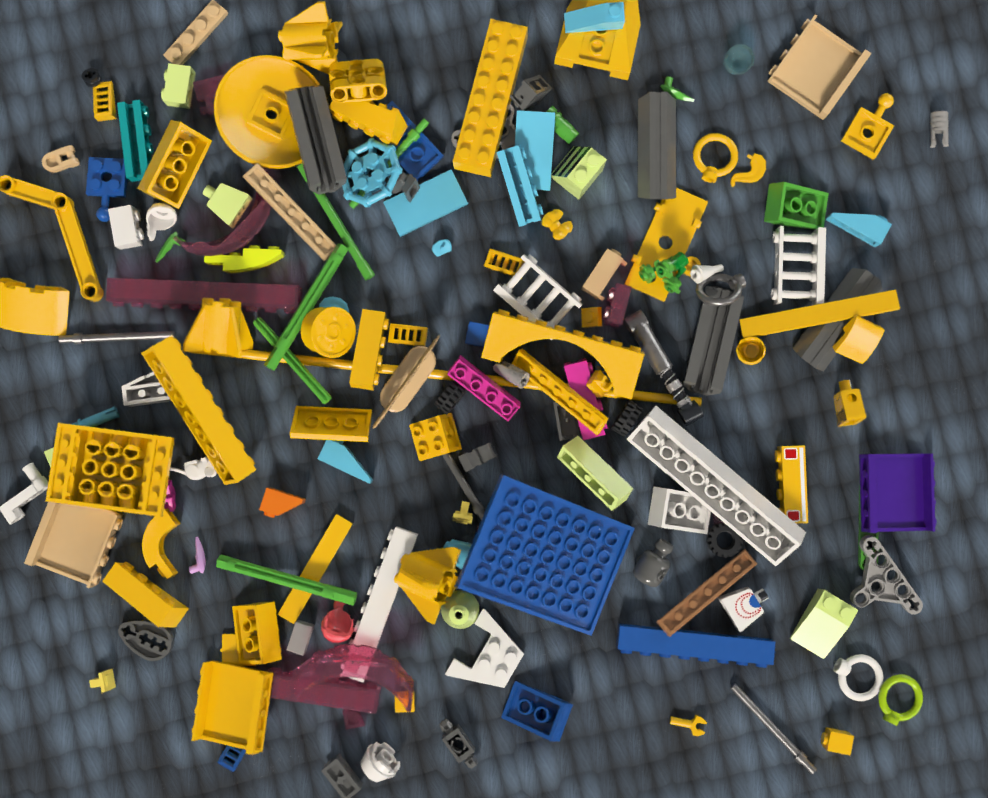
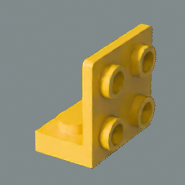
M452 413L438 415L409 425L419 461L462 450Z

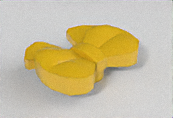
M553 209L551 212L546 213L541 220L544 227L550 228V231L553 232V238L556 240L565 238L569 232H572L573 228L571 221L562 224L559 222L563 216V212L559 209Z

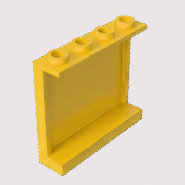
M215 660L203 662L200 669V685L197 690L198 699L195 707L194 725L192 727V741L203 739L245 749L246 754L250 755L263 752L274 673Z

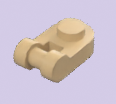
M73 145L49 152L42 158L43 167L52 173L76 167L80 163L74 155L75 149ZM67 155L68 160L63 161L62 156Z

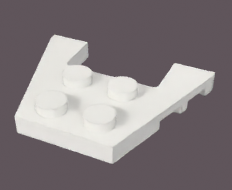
M483 608L474 624L491 633L488 641L472 667L454 658L445 675L505 688L524 653L492 618L489 612Z

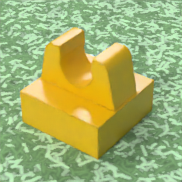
M595 370L586 386L597 398L603 397L605 392L610 391L613 384L601 370Z

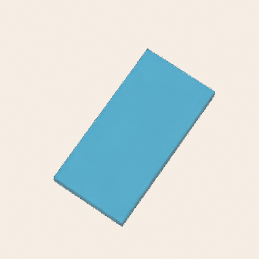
M517 110L515 146L520 145V148L525 149L527 159L524 162L526 167L530 166L533 178H530L531 185H535L537 190L550 191L555 113Z
M452 169L420 184V189L411 202L407 201L404 193L383 202L400 237L468 205Z

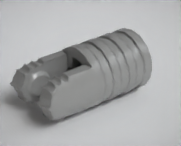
M948 112L930 113V148L936 147V134L942 133L943 147H947Z
M506 361L496 363L493 366V371L519 388L525 387L529 381V373Z

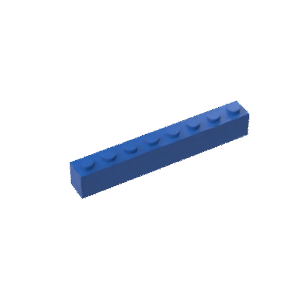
M618 623L616 647L621 653L632 654V651H638L640 655L651 656V653H658L660 657L664 658L678 655L679 659L690 660V657H697L699 661L709 662V659H717L718 663L728 664L729 661H736L737 665L748 666V663H756L755 666L767 668V665H774L776 642L768 638L677 630L668 637L660 627Z

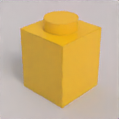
M826 727L825 732L821 735V744L827 751L851 755L854 736L848 731Z

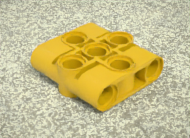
M379 59L334 62L329 67L330 96L336 103L380 100L387 94L385 69L383 62Z

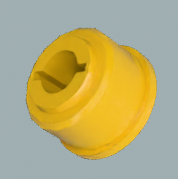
M339 307L314 308L303 319L300 330L305 346L311 351L328 358H337L344 355L353 345L356 336V327L352 316L346 310Z

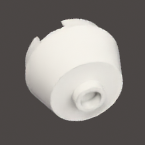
M375 742L369 745L361 760L363 772L374 782L394 777L396 771L400 768V761L396 762L393 755L395 751L390 745L385 742L382 744Z

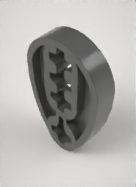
M150 620L127 621L118 628V634L125 645L135 654L146 660H160L166 657L173 648L174 636L168 627H157ZM130 626V630L134 633L127 635L124 628ZM147 633L149 639L156 637L158 643L165 641V645L168 648L161 650V645L159 644L152 646V641L143 642L144 638L142 635Z

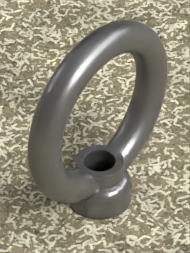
M740 273L733 277L727 274H714L703 282L697 283L695 291L697 297L708 305L726 306L740 298L742 289L746 287V281ZM723 281L729 283L734 293L726 298H712L704 293L703 288L708 283Z

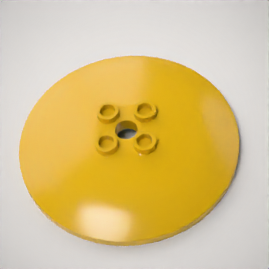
M261 55L245 59L233 66L224 75L217 88L214 99V117L218 131L228 147L239 157L255 165L258 163L261 167L269 169H283L301 164L302 159L284 91L306 86H318L320 84L308 70L292 60H284L283 57L273 55ZM269 110L274 111L276 118L269 119L266 116V112Z

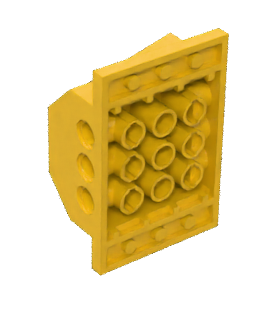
M58 423L46 501L163 517L175 438Z

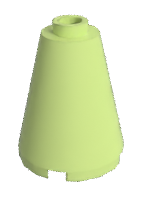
M464 590L454 591L451 598L447 596L444 600L446 603L441 606V614L444 621L449 626L457 629L471 626L479 615L477 599L473 594Z

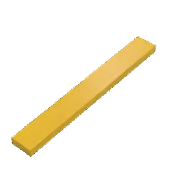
M890 290L739 319L743 338L748 336L757 337L852 319L855 315L864 317L900 310L896 290Z

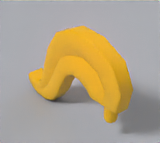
M755 153L753 156L747 155V158L751 159V169L749 172L734 174L730 180L731 187L735 186V182L753 183L763 177L766 170V160L762 155Z

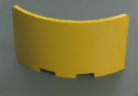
M0 278V328L38 335H66L70 291L63 287L35 285V288L26 287V283L11 278Z

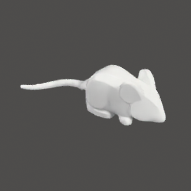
M207 457L184 463L185 470L170 467V471L184 474L192 480L214 477L217 474Z

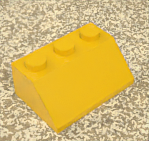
M275 601L232 606L239 664H267L282 660Z

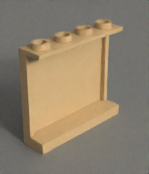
M814 15L811 20L807 18L801 29L804 31L801 35L796 34L790 42L793 45L791 49H785L779 59L782 62L779 66L775 64L768 74L771 77L767 82L824 120L872 53L866 49L862 53L816 22L817 15Z
M48 502L24 564L40 566L87 585V588L98 585L102 578L101 570L109 560V556H107L109 550L115 545L116 532L122 527L123 514L107 509Z

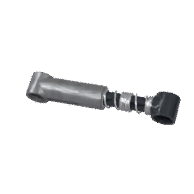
M638 310L624 318L623 321L628 331L634 336L640 348H642L641 350L644 352L654 372L664 379V385H667V390L670 394L672 393L673 399L677 401L676 405L679 407L677 412L683 423L688 426L704 417L695 400L692 401L685 394L684 388L681 387V382L679 379H676L675 373L671 370L673 365L650 328L644 313Z

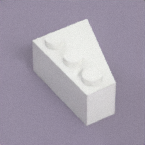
M153 372L121 386L124 406L133 407L171 401Z

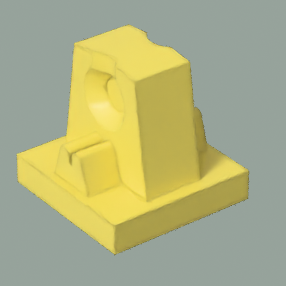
M462 501L460 511H455L453 514V521L466 525L472 524V513H468L469 502Z
M113 669L98 673L99 677L89 680L90 688L101 687L102 693L116 688Z

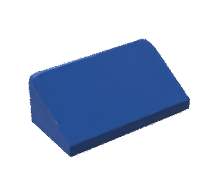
M470 321L465 344L484 347L490 325Z

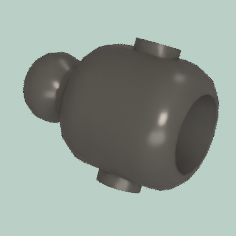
M658 539L655 543L654 551L650 549L645 550L636 559V565L633 569L634 576L650 587L659 586L671 566L666 556L672 552L673 545L664 539Z

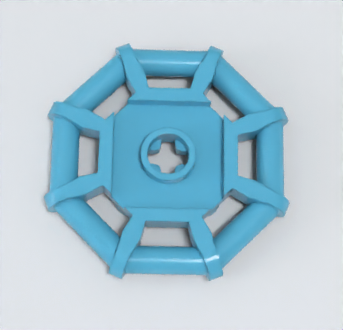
M369 138L362 145L352 150L349 149L343 164L347 177L346 183L342 186L344 191L343 197L346 200L362 204L364 207H371V204L387 196L390 197L396 181L403 170L396 155V147L376 141L375 138ZM377 149L384 151L382 156L376 154ZM369 150V153L364 155L363 157L360 158L358 156L359 154ZM389 159H390L391 165H392L391 168H389L388 163H387V161H388ZM370 170H374V171L371 173L372 176L369 177V176H368V172H369ZM386 177H388L389 180H388L387 185L385 186V184H386L385 179H386ZM348 179H353L354 186L350 188ZM380 189L382 190L374 195L372 194ZM360 190L365 191L364 196H360L357 194Z

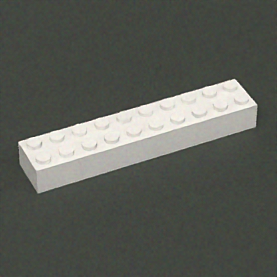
M657 406L646 415L626 439L775 566L801 545L806 534L801 527Z

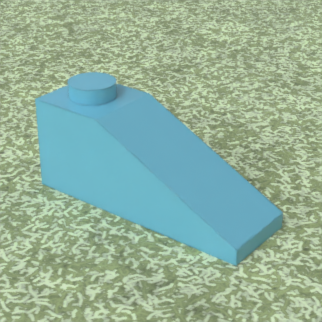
M624 2L603 3L564 13L565 33L623 29L625 23Z
M831 213L825 219L873 247H877L883 242L892 225L881 215Z
M326 440L317 458L318 460L369 484L373 482L371 476L350 449L343 445L344 441Z

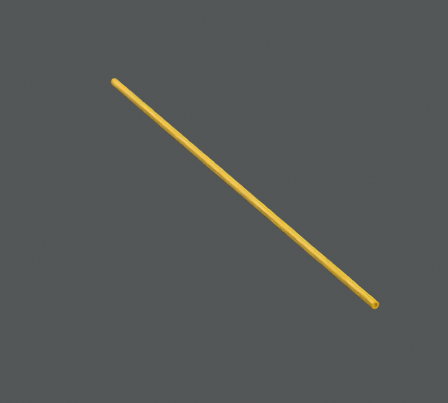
M211 350V353H209V352H204V351H191V352H188V353H195V354H205V355H214V356H224V357L237 358V357L231 356V355H229V354H217V351H212V350ZM242 350L241 358L266 361L271 352ZM295 355L303 365L352 370L353 361ZM283 358L280 363H287ZM382 364L381 367L378 366L377 373L393 374L399 365ZM434 369L428 377L431 379L454 381V379L447 375L449 371ZM487 375L500 386L519 388L501 376ZM530 380L523 387L525 389L541 390ZM613 388L603 395V397L628 399L614 395ZM634 391L632 399H629L677 404L672 394ZM688 396L692 401L695 400L699 407H701L702 398Z

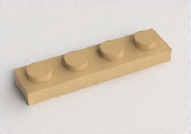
M211 0L163 56L172 64L184 65L224 20L228 12L215 0Z

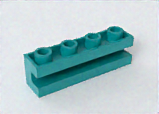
M133 100L132 104L118 102L117 107L126 178L131 182L141 181L152 159L151 154L154 153L153 145L149 140L151 128L147 124L149 110L147 105L141 100Z

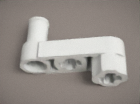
M30 463L22 468L32 482L31 485L0 506L1 513L10 525L25 516L21 507L48 488L47 479L40 474L34 463Z

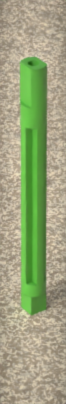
M338 243L334 251L331 252L264 363L265 367L275 371L282 357L288 351L301 329L303 319L314 308L347 253L348 248L343 244Z
M222 554L217 559V568L248 575L353 606L357 599V592L241 561Z

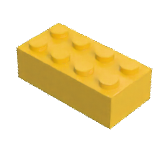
M171 120L137 189L171 207L179 209L212 140L182 122Z

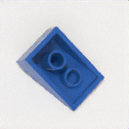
M515 681L501 718L549 741H560L573 704Z

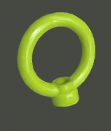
M898 674L889 677L882 684L878 695L879 705L884 713L882 719L898 726L899 721L909 720L919 712L923 703V692L914 678ZM898 682L909 684L915 693L913 706L904 713H897L891 710L887 704L888 690Z

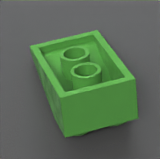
M787 182L769 184L764 222L815 230L818 227L824 228L829 193Z

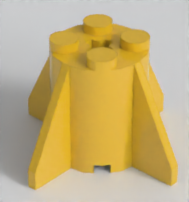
M325 1L316 2L286 21L283 29L278 32V38L283 44L282 54L284 60H295L329 74L330 65L338 62V49H335V43H339L338 32L343 23L331 22L332 19L328 17Z
M202 298L201 310L183 343V351L211 353L212 350L217 351V354H229L241 358L242 350H253L254 342L241 310V302L231 301L229 298H219V301H214L213 298Z
M456 547L411 552L409 555L404 554L401 558V567L395 575L394 582L403 589L429 623H436L441 606L446 603L444 601L446 597L451 598L454 590L459 589L455 587L458 576H455V572H457L455 566L461 549Z

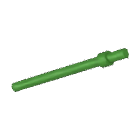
M425 118L407 133V138L396 149L397 158L405 152L413 141L416 142L420 138V133L429 124ZM389 159V160L387 161V163H388V166H389V168H390L392 165H391V161H390V159ZM360 190L357 195L364 196L365 191ZM351 200L348 204L354 209L359 203Z

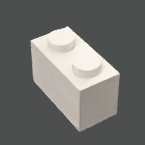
M132 205L108 209L115 247L121 250L142 246L144 233L142 228L139 227V221H141L139 210H136Z

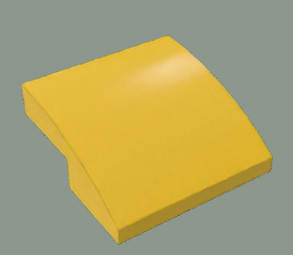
M855 315L843 327L845 334L832 347L835 352L863 364L878 345L884 333V328Z

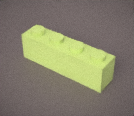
M579 436L563 445L557 456L612 511L626 501L633 490Z

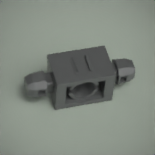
M445 718L439 723L442 732H445L442 736V741L458 763L465 759L464 763L472 769L478 764L477 758L473 754L475 746L459 724L452 727L453 724ZM454 736L456 740L460 739L463 741V751L461 747H456L453 744Z

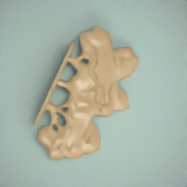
M440 335L434 339L428 348L417 346L407 353L381 390L380 402L385 409L373 424V428L378 426L388 411L400 412L409 405L435 368L436 357L432 349Z

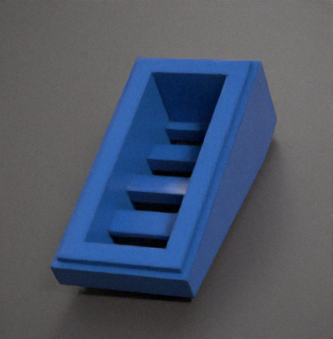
M227 745L217 763L234 772L244 757L246 750ZM232 749V750L236 751L237 753H239L240 755L237 756V755H235L234 753L230 752L229 750Z

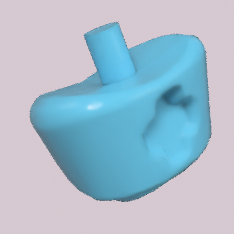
M447 239L439 240L432 246V251L437 257L452 250V244Z

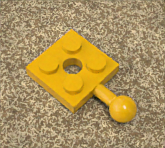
M889 93L882 94L878 99L879 106L874 114L860 107L842 137L841 142L874 160L894 127L893 124L881 118L885 109L893 105V96ZM863 129L871 131V138H866L863 135Z

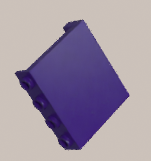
M859 454L861 532L935 531L937 520L935 517L936 499L934 497V487L936 482L934 478L935 460L933 454Z

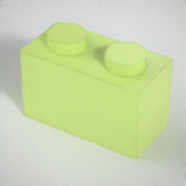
M168 63V69L164 72L165 88H162L161 98L167 106L190 109L196 73L191 66Z

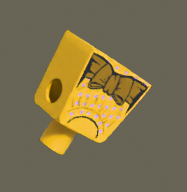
M850 380L839 381L840 391L834 395L837 426L857 425L866 418L861 392L859 389H852Z

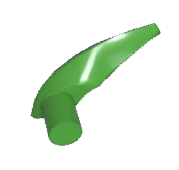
M672 77L665 78L664 85H661L664 92H668L673 98L679 100L694 101V99L682 93L679 89L672 87Z
M177 232L172 233L160 250L155 262L158 263L171 250L174 244H182L184 247L186 240L177 237Z

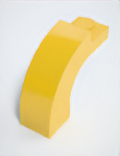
M164 509L163 517L155 516L146 527L142 540V551L148 567L152 568L157 565L159 574L169 579L175 576L178 571L164 552V540L168 533L181 523L173 512H170L169 509Z

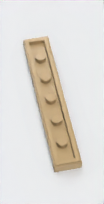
M256 163L243 175L244 179L323 261L327 260L337 245L274 179Z

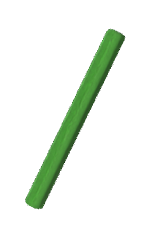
M258 317L253 321L254 326L274 347L279 337L261 317ZM288 349L282 358L323 404L328 403L332 399L331 395L291 350Z

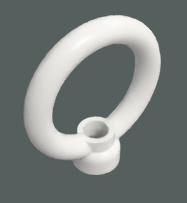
M858 654L846 660L839 658L834 664L833 671L838 674L839 686L847 697L856 701H866L878 694L883 684V671L874 658ZM858 662L869 664L875 672V683L865 693L852 691L846 682V676L850 673L851 666Z

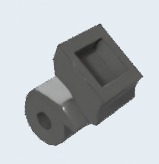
M402 172L391 193L396 194L403 190L407 201L411 202L419 191L420 186L412 174L408 175ZM386 177V179H385V182H386L385 185H387V183H388V180H389L388 177Z
M491 443L472 450L470 453L460 455L458 458L464 471L467 472L477 465L480 466L488 462V460L497 455L494 453Z

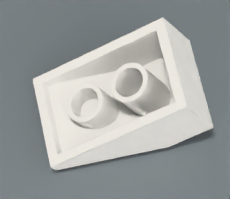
M653 487L647 525L708 534L711 511L689 492Z

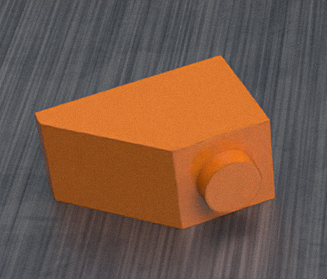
M268 487L265 490L259 510L264 511L263 515L274 518L275 515H282L305 503L306 499Z

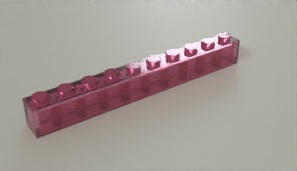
M107 278L106 301L116 307L132 304L131 307L143 308V304L151 305V308H162V305H170L171 309H181V306H189V309L200 310L202 298H213L214 301H219V298H229L231 301L241 302V308H246L248 312H257V309H265V312L276 313V310H284V313H295L301 303L302 288L299 285Z

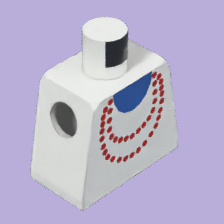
M744 587L722 595L718 599L736 630L741 632L764 613L760 603L767 600L768 595L763 588L753 594L749 587Z

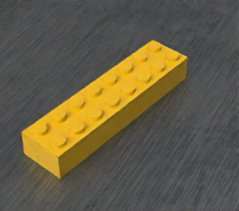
M490 19L453 158L454 169L487 177L492 176L511 103L510 96L514 92L528 38V27Z
M171 335L142 352L141 354L224 485L238 483L256 471L253 459L249 455L247 456L243 443L233 433V427L225 421L222 409L215 405L212 400V393L205 389L201 376L191 366L190 358L183 354L180 342Z

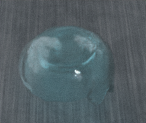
M737 44L725 53L723 59L724 67L733 75H742L754 65L755 54L749 46Z

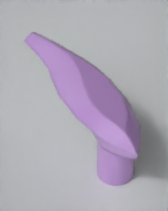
M198 537L195 538L197 564L189 567L191 574L198 571L203 573L206 565L205 553Z

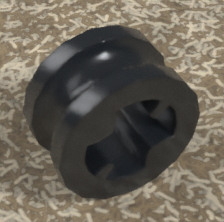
M88 68L82 73V78L88 87H96L102 81L99 72L95 68Z

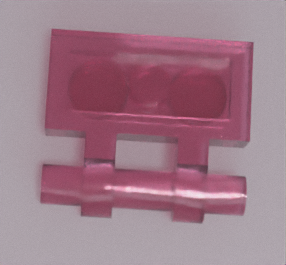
M224 75L193 82L197 101L199 103L206 102V106L200 107L202 115L214 114L212 99H215L217 88Z

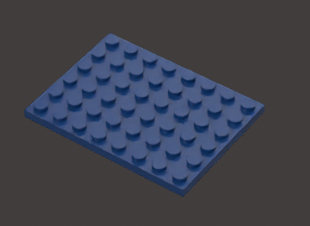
M500 474L455 587L592 636L635 528Z

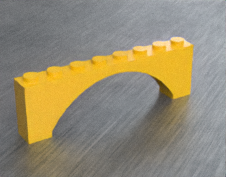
M499 309L498 312H493L481 358L500 363L504 355L527 342L541 339L568 341L585 349L601 364L613 384L614 395L632 399L644 357V352L641 351L642 348L630 345V348L623 347V343L611 340V343L605 342L603 337L592 335V338L584 336L585 333L578 330H573V333L565 331L566 327L560 325L550 327L547 326V322L536 320V322L528 321L529 317L518 314L517 317L510 316V312Z

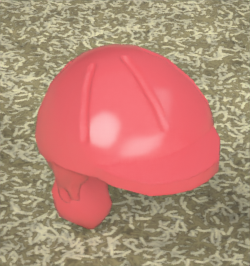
M339 601L333 603L334 609L329 611L321 622L323 636L332 643L347 641L354 631V619H351L350 615L343 611L346 603Z

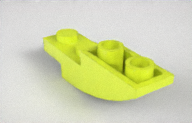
M250 245L249 248H243V256L237 252H231L229 255L204 256V262L208 265H222L223 271L226 273H242L269 266L285 257V253L279 250L277 246H268V249H260V246ZM210 252V255L222 254V252Z

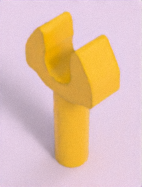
M695 715L691 720L670 717L669 724L690 728L694 736L705 734L704 730L696 728L697 723L707 724L706 720L699 715Z

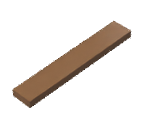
M744 549L657 621L658 625L670 637L755 567L757 562Z

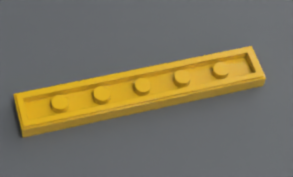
M520 349L512 365L529 373V380L594 434H600L609 418L524 349Z
M338 514L335 515L300 577L317 582L321 580L352 527V522ZM293 588L277 615L295 624L312 593Z

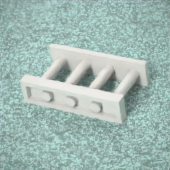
M779 226L773 232L772 238L773 243H775L774 288L771 290V299L774 300V305L782 303V298L809 299L812 301V305L823 304L825 295L826 228L818 227L811 235L784 234V226ZM783 241L811 242L813 244V252L783 253ZM783 260L810 261V263H813V271L784 272ZM782 279L810 280L812 282V290H782Z
M525 254L521 256L525 263L507 284H498L493 290L521 315L529 317L528 321L536 322V320L543 321L541 314L561 292L569 300L550 322L547 321V326L550 327L558 325L574 305L578 308L582 306L580 302L582 299L574 292L570 294L536 264L538 261L530 254L528 256ZM532 267L540 275L524 294L517 298L512 294V289ZM547 280L554 288L536 309H529L526 306L528 299Z

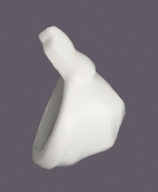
M154 203L146 213V227L149 240L153 241L155 239L157 230L169 229L176 223L177 213L168 204Z

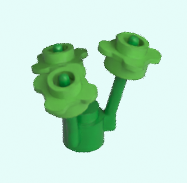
M678 252L661 262L656 260L654 262L655 267L653 268L649 264L641 265L639 267V275L643 281L649 284L656 277V271L658 277L663 278L664 288L670 293L675 292L679 294L681 292L679 288L682 285L679 278L686 271L685 266L689 261L685 254ZM678 271V273L674 277L672 272Z

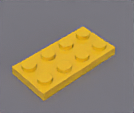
M296 406L290 429V438L368 442L372 410Z

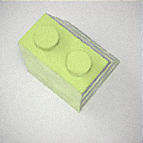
M573 146L551 173V178L579 200L603 171L607 159L592 147Z

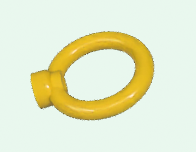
M719 133L707 134L699 139L694 146L693 160L699 171L703 173L701 179L706 182L715 183L717 177L724 176L735 168L738 161V149L728 136ZM720 141L729 148L731 158L724 168L717 169L712 166H706L702 162L700 153L706 143Z

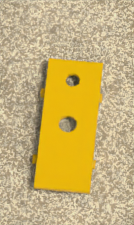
M676 188V198L662 199L660 203L656 202L654 209L657 211L638 254H633L631 261L634 263L624 285L665 302L669 292L664 288L663 278L658 277L655 271V281L648 284L640 278L639 267L643 264H649L653 268L655 267L654 262L656 260L661 262L678 252L686 254L696 229H699L702 222L700 220L708 201ZM662 236H668L672 240V246L669 249H662L659 246V239ZM678 271L672 272L674 277L676 276Z

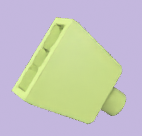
M223 183L217 189L207 185L203 191V195L210 199L207 206L232 229L253 200L247 193Z

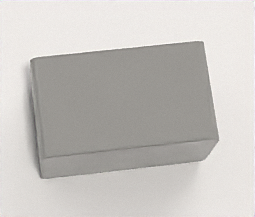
M297 620L287 651L303 656L307 651L315 625Z

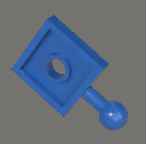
M89 157L86 195L102 197L101 207L97 210L96 216L100 221L107 222L110 220L108 212L110 197L126 198L127 178L124 159ZM106 173H111V180L104 182L103 176Z

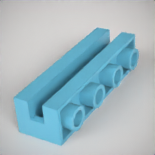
M517 145L498 151V159L519 227L531 222L540 221L541 215H544L541 204H537L535 199L538 193L536 186H532L530 178H533L530 166L526 167L524 162L527 159L525 149Z

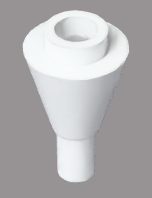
M722 264L715 266L693 265L690 276L695 283L699 284L715 273L722 272L724 267Z

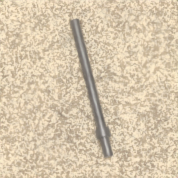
M175 332L85 335L83 333H74L73 335H60L58 341L59 343L84 344V342L166 339L171 335L175 338Z
M736 683L732 684L730 689L792 753L796 762L802 764L811 774H814L817 769L807 759V755L802 750L799 751Z

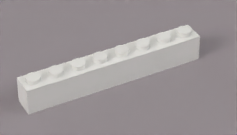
M398 526L394 530H390L387 538L390 541L388 548L384 547L380 558L383 559L381 566H377L374 577L377 578L375 584H371L367 595L370 597L368 603L364 602L360 613L363 614L361 621L357 620L354 632L357 633L355 638L350 639L347 650L350 652L348 658L344 657L340 668L343 669L341 675L360 682L365 681L399 588L398 584L394 582L395 575L401 567L402 556L404 554L409 555L412 552L418 536L417 533Z

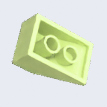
M817 589L790 639L824 659L849 628L858 610L828 591Z

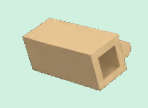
M607 248L581 290L603 302L604 297L600 294L620 264L624 267L627 265V262L621 257V253L615 249L609 250Z

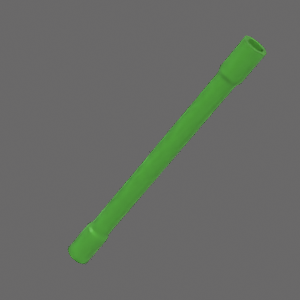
M301 163L297 168L307 182L303 163ZM314 193L345 246L348 248L364 279L369 280L375 276L326 194L318 195Z

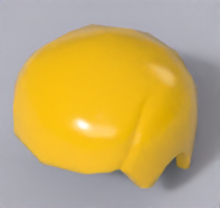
M754 336L741 339L736 347L738 359L747 365L758 364L766 353L763 341Z

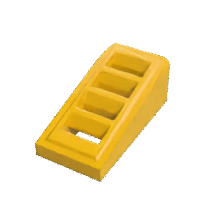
M112 81L101 82L98 86L93 87L94 118L97 121L117 119ZM108 87V91L99 92V88ZM100 95H108V97L100 98ZM108 101V104L100 105V102ZM108 108V111L101 112V109Z
M490 248L484 267L513 277L525 261L519 257ZM495 255H498L495 265H492ZM502 258H505L502 268L499 267ZM510 260H512V264H511V266H510V269L507 270L508 264H509Z
M390 323L388 343L426 347L428 328ZM395 328L399 329L398 339H394ZM403 329L406 330L405 340H401ZM410 330L413 331L412 341H409ZM417 331L421 332L420 342L416 341Z

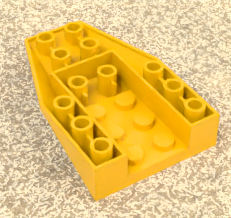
M572 0L566 12L603 3L624 2L625 23L623 29L565 33V23H563L554 64L573 68L575 63L610 71V77L628 80L640 30L638 0Z

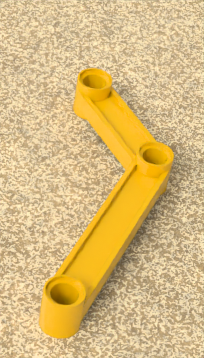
M7 175L1 176L0 191L55 210L81 289V295L93 302L100 301L103 298L104 292L100 286L74 208V201L63 193ZM11 182V187L6 189L7 184ZM65 199L64 206L60 207L61 200ZM95 288V294L90 297L89 291Z

